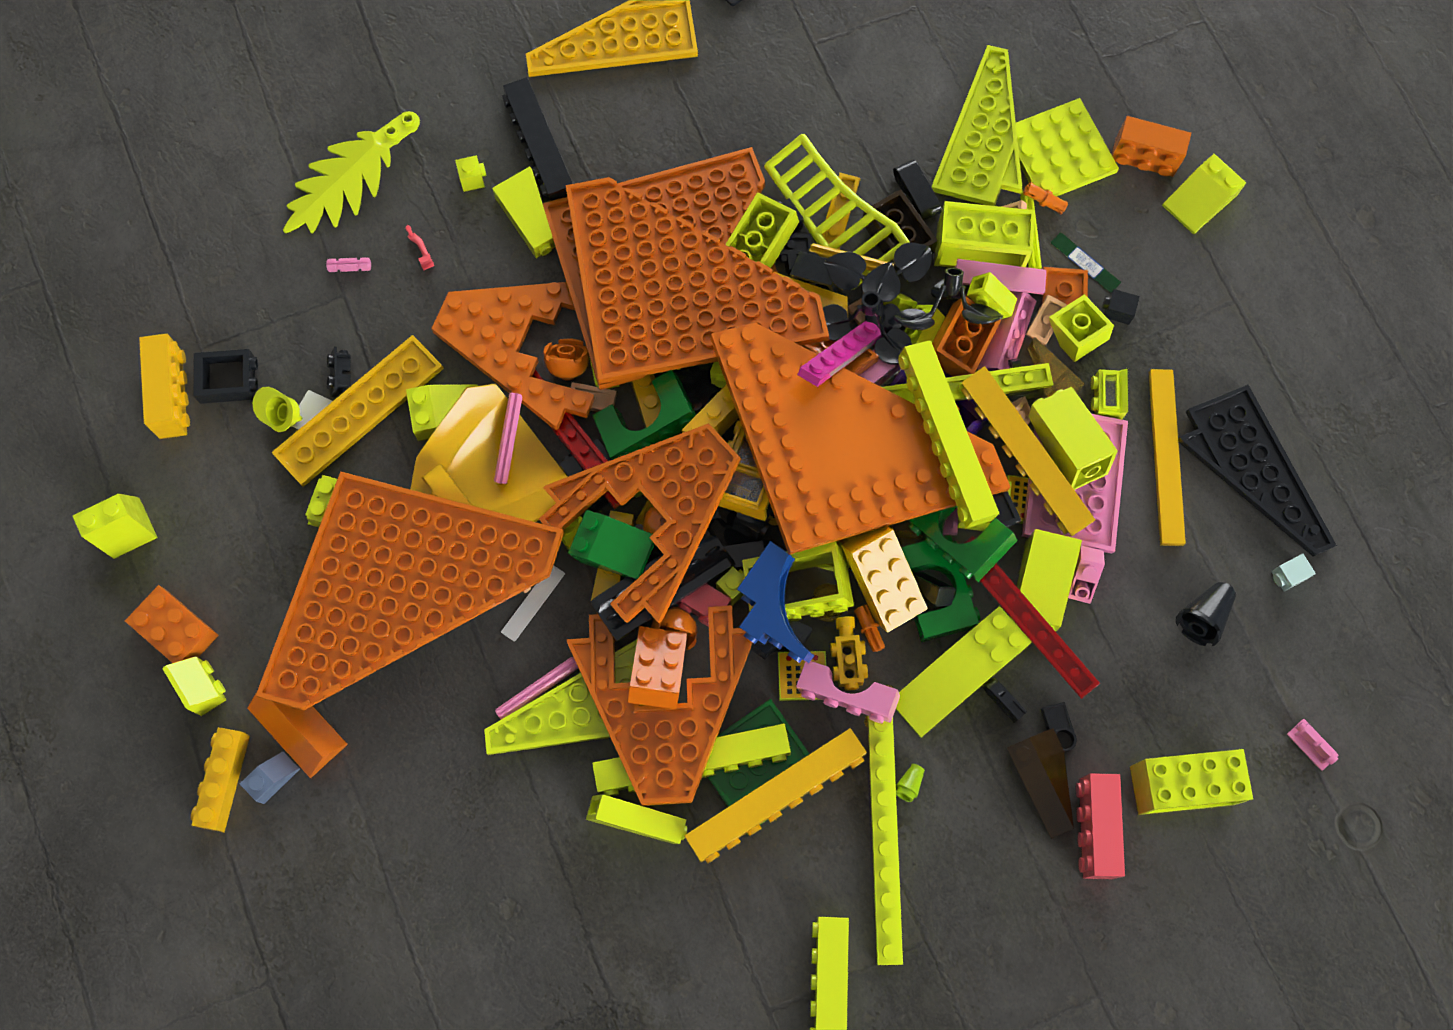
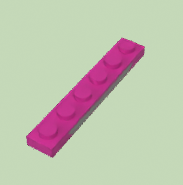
M864 321L801 366L798 376L818 387L872 347L878 339L882 338L880 329L874 323Z

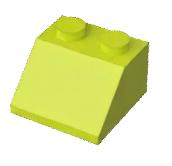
M1085 294L1049 317L1059 346L1074 362L1107 342L1114 327L1110 320Z
M192 657L162 668L186 709L203 716L226 701L223 695L226 690L219 680L215 681L211 673L214 670L207 660L203 661L198 657Z

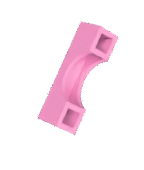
M812 661L810 663L805 662L796 685L801 696L814 701L815 698L824 700L823 703L827 706L837 708L839 705L847 708L846 711L853 715L860 716L862 713L868 715L870 720L881 724L884 721L891 723L900 698L898 689L876 682L860 693L850 694L842 692L834 686L830 668Z

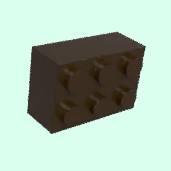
M901 189L872 205L877 211L897 223L910 243L927 245L931 248L932 254L935 252L938 240ZM873 220L865 228L873 237L885 226L877 220ZM891 233L877 245L883 254H886L899 242ZM891 260L890 262H892V264L894 265L895 271H898L899 268H897L894 264V261Z

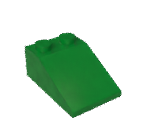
M586 510L568 554L583 564L637 580L644 571L654 543L649 538L652 535L651 533L606 515Z

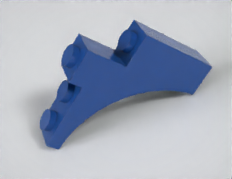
M770 541L737 589L743 593L741 599L753 606L740 625V628L745 631L743 636L754 644L757 641L763 644L769 641L779 649L784 646L790 650L788 656L800 663L803 659L810 663L815 655L807 650L798 640L790 626L785 610V585L795 558Z

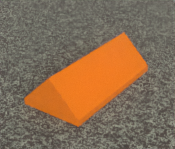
M255 694L247 708L310 778L348 745L314 706L306 710H300L259 698Z

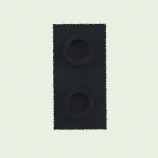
M334 346L331 354L327 355V368H330V375L327 377V389H330L331 397L334 396L335 392H339L341 395L351 387V374H342V371H351V355L348 354L347 350H340L337 353V347Z

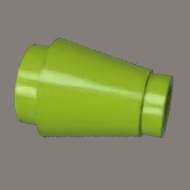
M911 764L910 768L896 784V795L899 798L912 802L914 798L918 797L925 771L924 768L917 764Z

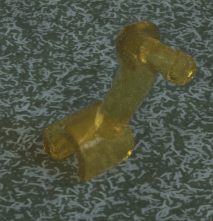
M894 530L897 538L922 540V542L927 539L922 534L917 536L911 531Z

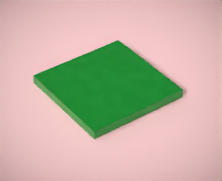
M771 698L718 734L717 737L785 724L791 755L786 756L787 760L772 763V759L762 761L763 765L749 768L748 764L738 766L739 770L725 773L724 769L714 771L715 775L707 778L727 807L810 754Z

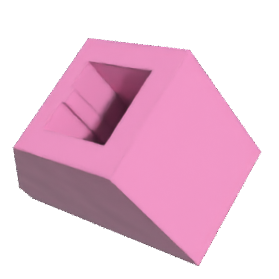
M1081 545L1068 596L1069 599L1091 604L1105 565L1104 551Z

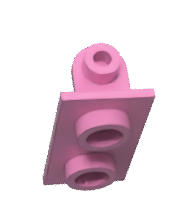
M1302 719L1287 733L1291 740L1321 771L1329 764L1332 765L1338 760L1337 757L1339 755L1305 719Z

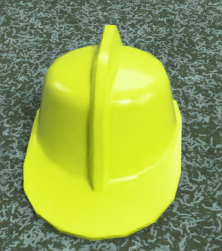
M262 387L255 393L252 403L253 411L261 422L273 430L284 432L303 419L300 416L298 403L271 387Z

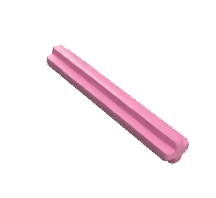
M510 393L494 478V481L500 484H506L509 476L522 402V395L518 393Z
M570 657L495 710L498 717L503 719L579 669L574 657Z

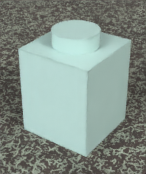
M1304 554L1289 560L1271 571L1275 583L1283 591L1300 584L1316 574Z

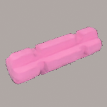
M368 257L360 258V260H357V258H339V261L327 259L326 267L329 272H337L338 270L340 272L359 271V269L361 271L371 270V261Z

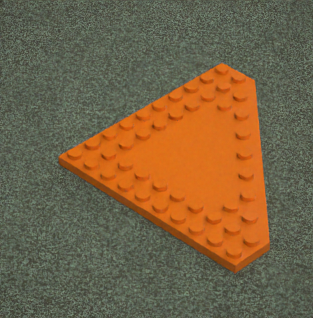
M750 147L617 184L624 188H630L642 195L643 199L660 205L673 216L685 219L692 223L696 229L702 232L706 231L720 239L721 243L726 244L757 192L761 193L764 189L765 179L753 148ZM568 197L542 203L599 389L603 390L645 378L646 375L599 384Z
M610 177L566 185L599 384L718 362L710 335L751 323H757L800 346L829 340L822 303L818 294L806 291L795 281L774 273L770 267L759 261L751 260L740 250L732 246L728 247L715 236L706 231L702 232L696 229L692 223L679 216L678 218L668 213L667 209L654 202L650 203L643 199L642 195L628 187L624 188L618 185L617 181Z
M757 323L727 329L710 335L711 343L789 555L957 506L955 500L950 497L949 484L947 479L941 474L940 461L938 456H935L933 453L931 438L924 430V420L921 413L917 411L915 404L845 368L839 370L818 387L798 376V372L801 366L818 354ZM967 431L992 495L1008 491L1011 487L994 445Z
M340 471L256 696L300 710L310 708L550 577L564 535L563 529Z

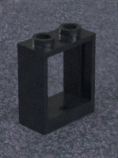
M249 349L194 353L193 396L200 404L253 400L255 392L258 391V380L255 378V370H258L257 357H254ZM243 362V387L210 389V364Z

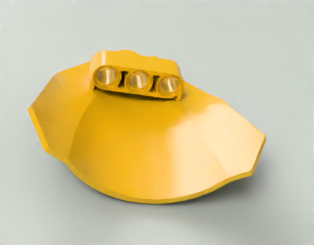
M496 384L466 387L416 457L411 490L537 522L556 503L543 487L567 476L519 414L508 481L506 484L494 481L508 399Z

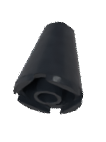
M1217 582L1183 608L1176 616V625L1178 626L1180 623L1183 628L1181 633L1192 642L1201 646H1206L1207 643L1215 646L1222 637L1236 598L1234 588L1228 583Z

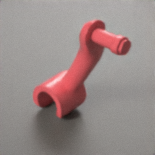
M407 225L405 228L409 234L407 237L418 245L423 255L418 258L423 271L433 267L434 263L427 252L423 240L412 232L410 225Z

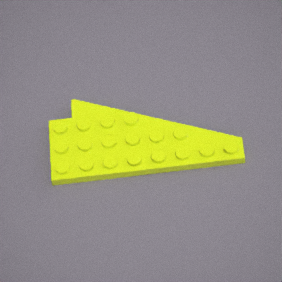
M987 45L931 186L935 193L988 206H995L1001 189L1019 194L1022 193L1008 49Z
M637 640L615 652V683L631 682ZM581 673L484 729L486 752L488 755L611 738Z

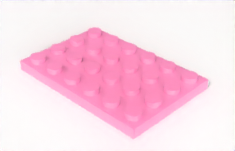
M1092 414L1118 450L1108 475L1075 489V492L1093 515L1095 521L1073 536H1070L1069 533L1064 535L1056 524L1060 520L1055 513L1050 515L1043 506L1046 502L1041 494L1039 496L1035 495L1029 486L1032 481L1028 479L1022 536L1029 538L1035 529L1080 539L1083 546L1112 554L1115 552L1128 421ZM1034 429V435L1037 437V439L1039 440V442L1042 444V442H1041V440H1040V438H1039V436H1038L1036 430Z

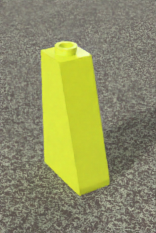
M528 167L492 189L496 201L535 258H538L541 255L549 254L555 246L531 167Z
M603 794L592 796L586 817L588 821L672 844H680L687 834L686 819Z

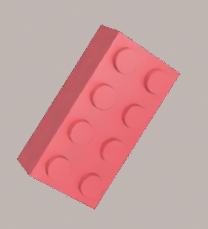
M1090 773L1079 779V783L1076 784V796L1080 798V807L1077 808V821L1081 822V832L1078 833V846L1082 847V857L1079 858V871L1083 873L1084 879H1116L1125 877L1120 774Z

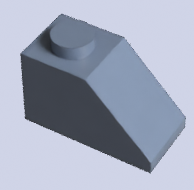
M281 752L257 766L240 785L256 802L265 804L300 768L285 752Z

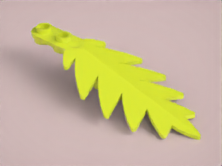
M410 111L404 112L376 132H358L357 137L362 140L347 141L328 146L329 152L343 158L325 159L309 164V169L326 176L312 177L295 183L296 188L309 194L287 204V208L294 213L286 223L283 232L289 233L306 223L310 233H314L321 220L324 208L333 227L336 228L343 208V192L354 215L357 216L362 199V179H365L372 196L376 197L381 177V158L386 167H390L391 154L389 148L398 144L403 138L418 129L420 125L418 115Z

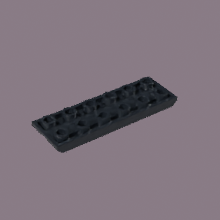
M708 526L669 608L736 565L710 526ZM664 554L657 557L650 563L646 564L643 573L647 571ZM628 577L590 601L616 642L653 619V616L644 608L631 621L626 623L610 605L612 601L636 581Z

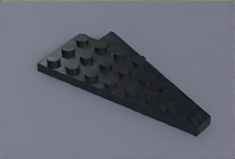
M1249 385L1201 403L1186 411L1195 431L1178 438V442L1313 557L1337 546Z

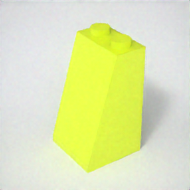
M1072 387L1065 390L1060 389L1053 393L1052 396L1045 399L1040 398L1032 404L1028 417L1045 450L1074 490L1108 475L1118 450Z
M117 494L73 515L81 537L113 559L158 538L139 497Z
M1035 529L1025 543L1017 587L1051 627L1057 631L1062 625L1082 540Z

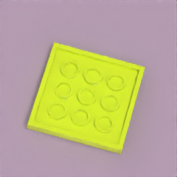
M1080 98L1016 122L1019 160L1023 173L1028 182H1032L1044 190L1049 189L1055 196L1065 194L1113 175L1119 170L1118 165Z

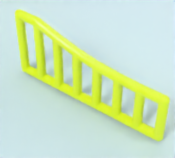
M800 134L765 163V170L786 200L790 198L804 218L803 224L817 244L838 249L873 220H877L885 227L853 253L863 256L893 233L899 243L878 259L890 262L894 258L895 251L901 245L910 243L897 223L870 206L843 183L805 134ZM802 145L808 155L784 175L780 176L775 166ZM812 162H815L821 171L792 193L786 183ZM825 178H828L834 187L804 210L798 200ZM840 193L850 200L818 227L815 226L810 218ZM858 207L867 213L830 244L822 236L824 232L854 208ZM865 269L862 275L866 277L871 271Z

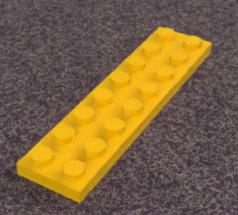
M412 335L271 453L304 487L407 400L406 389L424 386L444 368Z

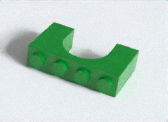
M673 370L652 380L660 398L661 409L657 419L649 427L639 431L628 430L622 414L613 404L593 415L612 460L674 437L681 433L682 429L696 416L684 386Z
M957 506L908 520L910 523L908 527L917 536L920 534L927 538L925 542L933 550L939 548L943 552L941 556L952 565L955 562L961 567L959 569L961 574L967 579L972 577L977 582L1018 541L1014 533L996 518L971 542L957 544L948 541L943 533L944 524Z
M951 534L944 536L948 541L957 543L952 540ZM925 541L901 547L911 572L922 570L938 571L944 574L956 589L950 606L917 615L914 621L921 643L971 630L978 625L979 620H981L978 608L973 606L971 599L973 598V591L970 584H966L964 575L960 573L959 569L961 567L955 562L952 565L941 556L943 552L939 548L933 550Z

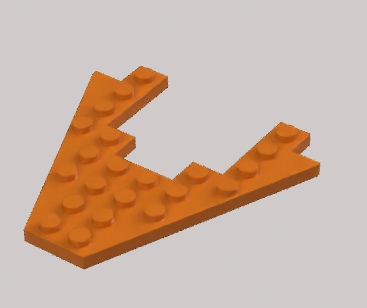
M566 282L448 292L432 326V331L437 337L509 394H521V403L555 430L559 429L565 412L584 418L588 417L595 400L594 394L533 378L538 358L519 353L533 320L554 325L562 307L575 310Z
M708 423L545 485L543 488L556 503L539 520L544 525L563 529L564 531L607 491L622 506L641 491L667 521L649 537L664 555L612 601L610 605L626 623L631 621L644 608L660 623L679 588L741 458Z
M732 605L708 607L711 677L687 679V703H677V709L648 705L640 706V704L628 703L630 682L615 683V639L598 614L589 615V638L567 639L571 653L642 806L692 803L753 643L743 636L745 634L743 629L734 628Z

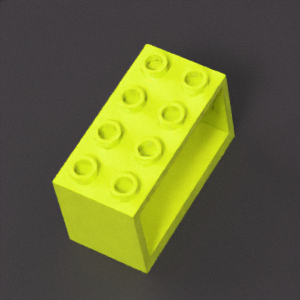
M945 201L937 225L936 239L938 243L935 249L934 266L955 268L957 259L1026 267L1033 252L1035 210Z
M836 542L790 554L795 560L789 572L834 563V575L837 580L839 594L785 604L788 620L799 621L802 619L801 616L806 615L820 617L825 615L824 612L832 610L834 613L845 612L848 610V607L854 606L846 556L843 549ZM759 557L742 560L744 577L747 576ZM749 604V611H751L753 606Z
M1244 749L1150 758L1130 766L1138 815L1232 806L1253 800Z

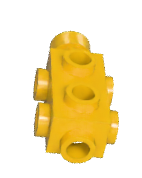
M839 617L835 619L839 636L835 637L834 643H830L831 657H836V666H833V679L838 681V687H845V690H857L859 686L863 685L864 679L868 678L867 664H862L861 656L866 654L865 642L860 641L859 635H854L853 628H855L854 617ZM843 648H849L851 650V654L845 655L843 653ZM851 671L854 677L847 678L845 672Z

